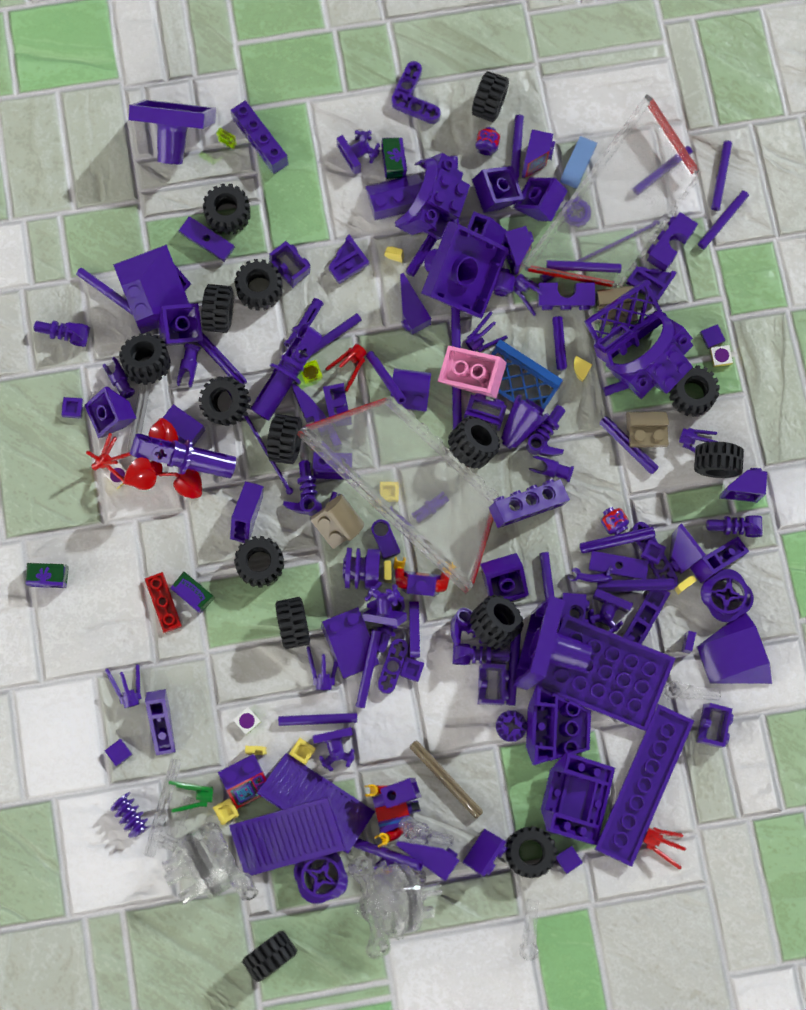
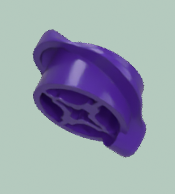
M732 569L721 570L708 578L703 583L700 591L703 603L708 607L712 616L721 622L736 620L739 616L748 612L754 602L751 588L746 584L743 577ZM726 581L724 589L712 590L717 583ZM732 582L740 587L743 595L733 591ZM725 592H729V595L732 596L729 600L725 599ZM711 596H715V598L722 602V609L713 603ZM742 601L738 608L728 611L731 602Z
M336 852L294 864V878L299 892L310 903L321 904L338 898L347 889L348 877L343 861ZM325 860L317 869L308 867L313 861ZM330 863H333L336 868V880L328 875ZM324 871L323 874L327 879L317 881V876L312 872L321 873ZM305 872L314 878L311 890L305 884ZM322 884L333 885L326 892H317Z

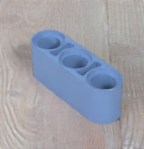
M580 136L562 174L561 183L575 189L578 188L595 151L597 142Z

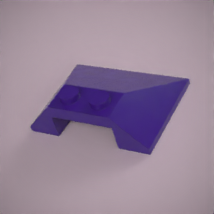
M167 245L113 264L140 333L144 334L159 328L161 306L189 304Z
M565 752L551 768L541 805V813L546 830L596 845L601 832L615 768Z

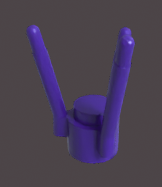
M521 273L515 278L514 292L519 295L528 310L535 316V311L522 294V291L526 293L531 288L540 295L543 292L537 288V283Z
M492 311L485 316L476 329L467 337L465 343L471 351L482 352L484 349L497 344L500 339L503 341L508 338L506 335L483 345L485 341L482 336L496 325V322H492L480 334L478 331L491 317Z
M683 428L679 443H683V448L689 449L694 453L695 448L690 444L694 445L696 440L718 442L697 436L698 434L717 435L716 431Z
M307 646L313 685H316V690H332V685H335L338 667L336 661H334L330 678V674H326L325 655L323 654L321 674H318L317 678L311 649Z
M136 665V693L134 689H128L124 673L120 672L125 691L121 693L112 674L106 668L105 672L119 697L120 704H123L124 708L139 705V700L142 699L140 693V666Z

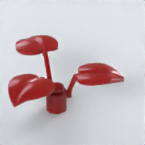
M159 418L149 430V437L170 442L173 440L178 441L175 428L164 418ZM143 457L135 459L129 465L123 480L125 485H130L140 490H149L155 485L156 476H176L177 478L174 480L173 486L180 495L191 499L199 498L202 495V480L197 471L187 469L185 474L162 472L163 466L161 463L156 461L150 462L147 458Z

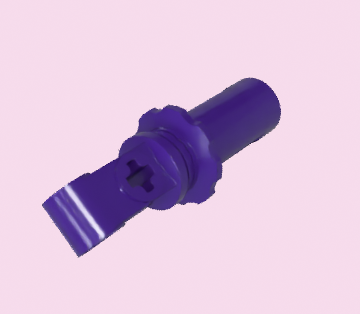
M308 324L300 327L285 354L281 355L279 363L270 364V367L274 369L273 373L251 406V411L270 421L294 382L296 384L301 383L297 377L300 372H303L304 365L320 343L322 334Z
M135 434L130 449V454L136 458L143 457L148 460L165 463L168 467H178L179 474H185L186 470L190 469L230 479L236 466L235 456L193 447L191 439H186L182 444L176 440L170 442L144 434Z

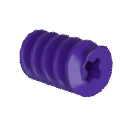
M130 792L117 799L110 810L112 812L117 811L115 818L122 817L119 824H126L123 830H131L128 837L133 838L144 833L152 825L145 826L148 818L141 819L144 812H136L139 805H131L135 799L128 800L127 797L130 795Z

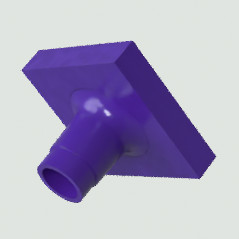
M142 100L129 105L128 120L156 123L157 162L180 165L183 164L188 127L204 129L214 124L216 108Z
M448 221L438 249H432L425 257L424 266L428 276L421 294L482 319L509 248L460 224Z
M549 596L531 612L512 686L524 690L530 689L546 677L549 664L585 672L591 658L592 646L557 633L565 600Z

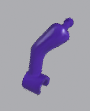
M610 565L607 573L585 574L581 573L578 568H573L572 572L576 573L577 577L569 575L568 578L570 581L580 579L587 582H606L612 580L610 574L614 567Z

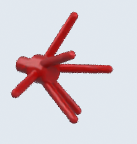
M109 433L101 455L96 456L90 451H86V454L95 459V462L91 465L93 470L107 468L123 482L124 478L110 465L118 464L117 460L131 456V454L128 452L111 458L109 453L117 437L114 436L110 442L112 433Z

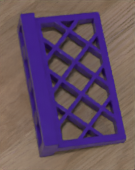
M644 280L584 322L595 343L599 338H602L603 334H609L604 332L606 321L613 322V327H617L618 324H624L632 331H636L638 340H640L663 324L653 313L650 315L645 314L648 303L653 305L654 312L658 311L666 317L667 315L662 312L650 286ZM643 287L646 291L644 300L637 298L639 290ZM627 298L632 299L629 310L622 309L623 302ZM636 300L643 302L641 313L634 311ZM611 309H617L614 320L607 319L608 312ZM621 311L629 312L626 323L619 322ZM633 313L640 315L639 321L635 325L630 324ZM597 319L602 320L599 331L594 330L591 324ZM629 341L626 343L627 348L633 345ZM616 350L611 356L614 358L620 353Z

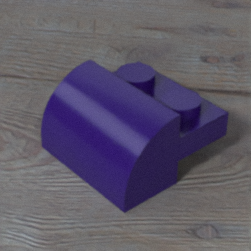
M394 368L392 379L406 397V401L403 404H398L391 394L389 407L427 411L431 373Z

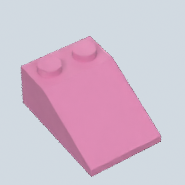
M448 346L438 382L475 394L479 393L487 397L497 398L506 362L499 356Z

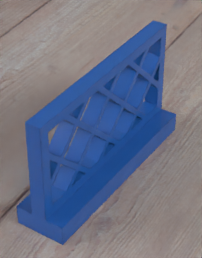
M500 339L491 355L495 356L499 353L504 357L508 377H503L502 381L509 380L510 390L502 391L499 389L498 394L514 403L513 392L524 390L526 399H528L526 389L537 387L539 397L529 400H540L541 408L545 410L562 385L563 379ZM515 364L519 366L521 374L510 376L508 366ZM533 375L537 384L525 386L524 376ZM522 377L524 387L512 389L511 379ZM548 385L553 390L550 395L541 396L539 386Z

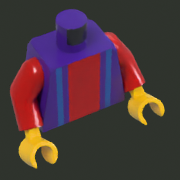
M395 557L393 564L395 583L398 588H402V591L407 594L436 596L439 592L446 591L450 575L453 573L452 562L451 565L445 566V561L441 563V575L404 571L406 558L403 557L402 561H398L397 557Z
M365 785L364 787L370 788V794H365V796L371 797L381 794L380 789L387 785ZM392 792L391 794L393 799L396 798L395 792ZM418 800L406 802L392 808H387L386 805L375 808L380 834L374 838L379 837L382 840V843L377 846L382 847L388 842L400 838L408 829V823L411 822L409 814L420 812Z

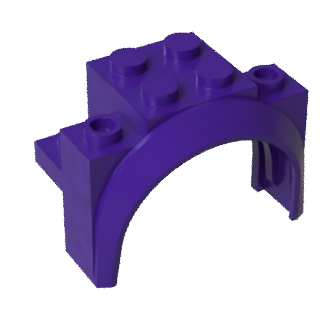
M440 153L415 163V166L418 165L426 170L424 180L413 204L402 217L395 221V227L410 235L425 232L437 240L442 239L447 222L460 217L470 184L461 180L463 172L455 168L456 160L444 153Z
M658 311L654 312L653 315L661 320L663 328L655 344L645 354L632 362L625 364L614 363L612 367L608 364L605 365L639 399H642L654 386L667 394L693 367L684 356L694 346L691 343L693 338L682 325Z

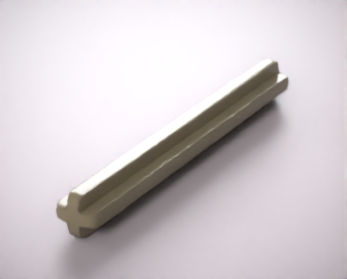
M417 740L410 745V749L470 814L474 818H478L483 813V810Z

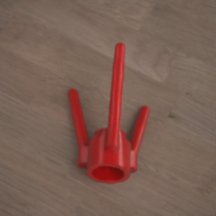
M355 344L328 365L325 370L328 371L342 360L343 362L339 365L340 368L349 361L353 363L358 362L345 388V392H348L362 364L366 361L364 356L367 352L362 346Z
M656 827L653 829L648 828L643 840L647 844L646 848L653 850L680 870L682 867L656 848L655 845L659 847L660 843H664L685 851L686 847L663 838V835L682 838L683 834L661 830Z

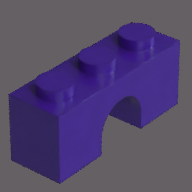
M681 212L676 217H671L667 224L669 226L668 229L661 231L657 237L658 243L656 245L652 244L647 251V254H649L647 262L664 272L667 271L678 253L670 246L669 242L677 240L685 245L698 223Z
M538 283L537 288L543 292L542 295L537 293V307H542L544 311L553 310V307H560V310L563 311L572 310V307H579V310L586 311L590 310V307L595 306V283H576L574 285V294L569 298L562 297L559 294L558 283Z

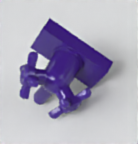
M355 130V135H357L355 140L360 141L351 146L343 135L336 138L337 147L354 175L361 172V163L358 158L369 154V163L372 164L380 153L379 143L373 149L367 142V140H372V137L369 136L372 134L371 130Z
M378 582L376 586H371L368 595L365 597L367 602L372 596L377 599V608L371 607L364 612L363 621L398 627L407 620V613L392 610V604L396 606L397 600L403 601L404 597L400 596L396 584L392 585V590L386 589V592L381 593L378 588L382 583Z
M596 589L592 599L603 604L599 614L594 615L593 609L588 611L589 624L596 626L595 622L607 624L610 628L608 631L612 633L617 632L623 625L622 621L618 624L613 621L617 609L628 613L633 603Z
M351 727L312 736L314 744L324 742L327 744L329 756L324 759L320 755L319 760L322 766L329 771L334 770L330 766L334 761L345 760L347 761L346 767H350L354 761L355 750L351 748L350 754L346 753L342 744L343 738L353 736Z

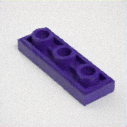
M190 216L179 229L180 234L223 262L226 261L235 249V245Z
M591 551L589 571L607 573L611 565L614 569L610 575L632 579L647 578L649 561ZM615 564H620L621 569H617Z

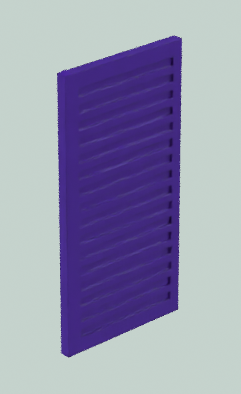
M288 753L283 756L265 783L257 791L258 795L281 810L329 796L346 847L343 851L347 854L350 853L351 848L375 813L374 810Z
M329 796L229 825L245 877L343 851L346 848Z

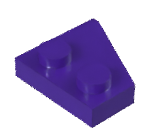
M349 234L328 269L338 284L370 265V262Z
M637 266L626 281V284L635 287L642 281H647L658 302L677 272L660 271V269H647L646 267ZM644 287L639 290L643 295L646 294Z

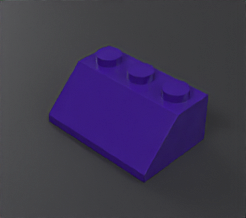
M419 174L365 186L374 221L405 214L409 210L423 183Z

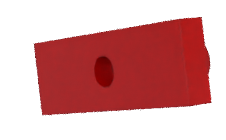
M161 572L144 578L163 633L182 627L164 573ZM165 599L166 603L164 605H160V601Z

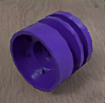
M347 548L343 559L345 588L350 589L351 580H355V589H358L360 580L364 581L365 589L370 590L371 586H376L379 582L380 549H367L366 556L361 557L360 548H357L356 557H352V548Z

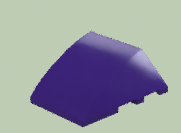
M747 613L742 614L732 622H728L697 646L710 684H772L769 659L756 625Z
M537 685L527 710L526 748L532 765L561 758L565 752L577 754L590 750L591 710L561 698L557 694L544 690Z

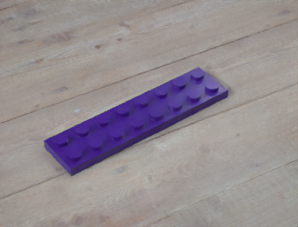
M657 704L647 731L644 733L594 850L630 867L633 866L694 720Z

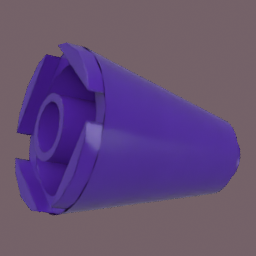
M519 394L514 400L501 435L502 444L509 449H512V447L517 448L549 417L548 413L543 414L545 410L529 399L521 400L522 395Z

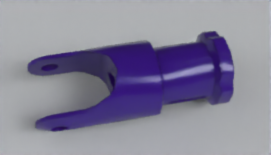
M184 344L185 353L184 358L180 362L177 386L181 385L183 375L189 372V387L191 388L198 365L196 360L201 347L194 344Z
M113 356L112 360L115 364L113 374L106 364H103V368L112 385L117 388L120 396L128 399L135 394V390L128 383V377L118 359Z
M533 456V458L544 461L548 468L542 471L534 468H529V470L552 478L559 477L570 483L574 466L568 467L551 459Z

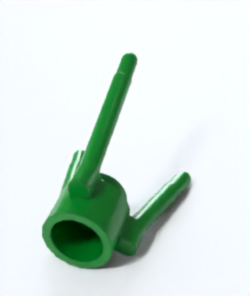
M175 781L168 782L169 785L177 786V788L196 791V800H200L198 803L174 808L171 810L172 813L197 807H207V802H212L213 787L198 786Z

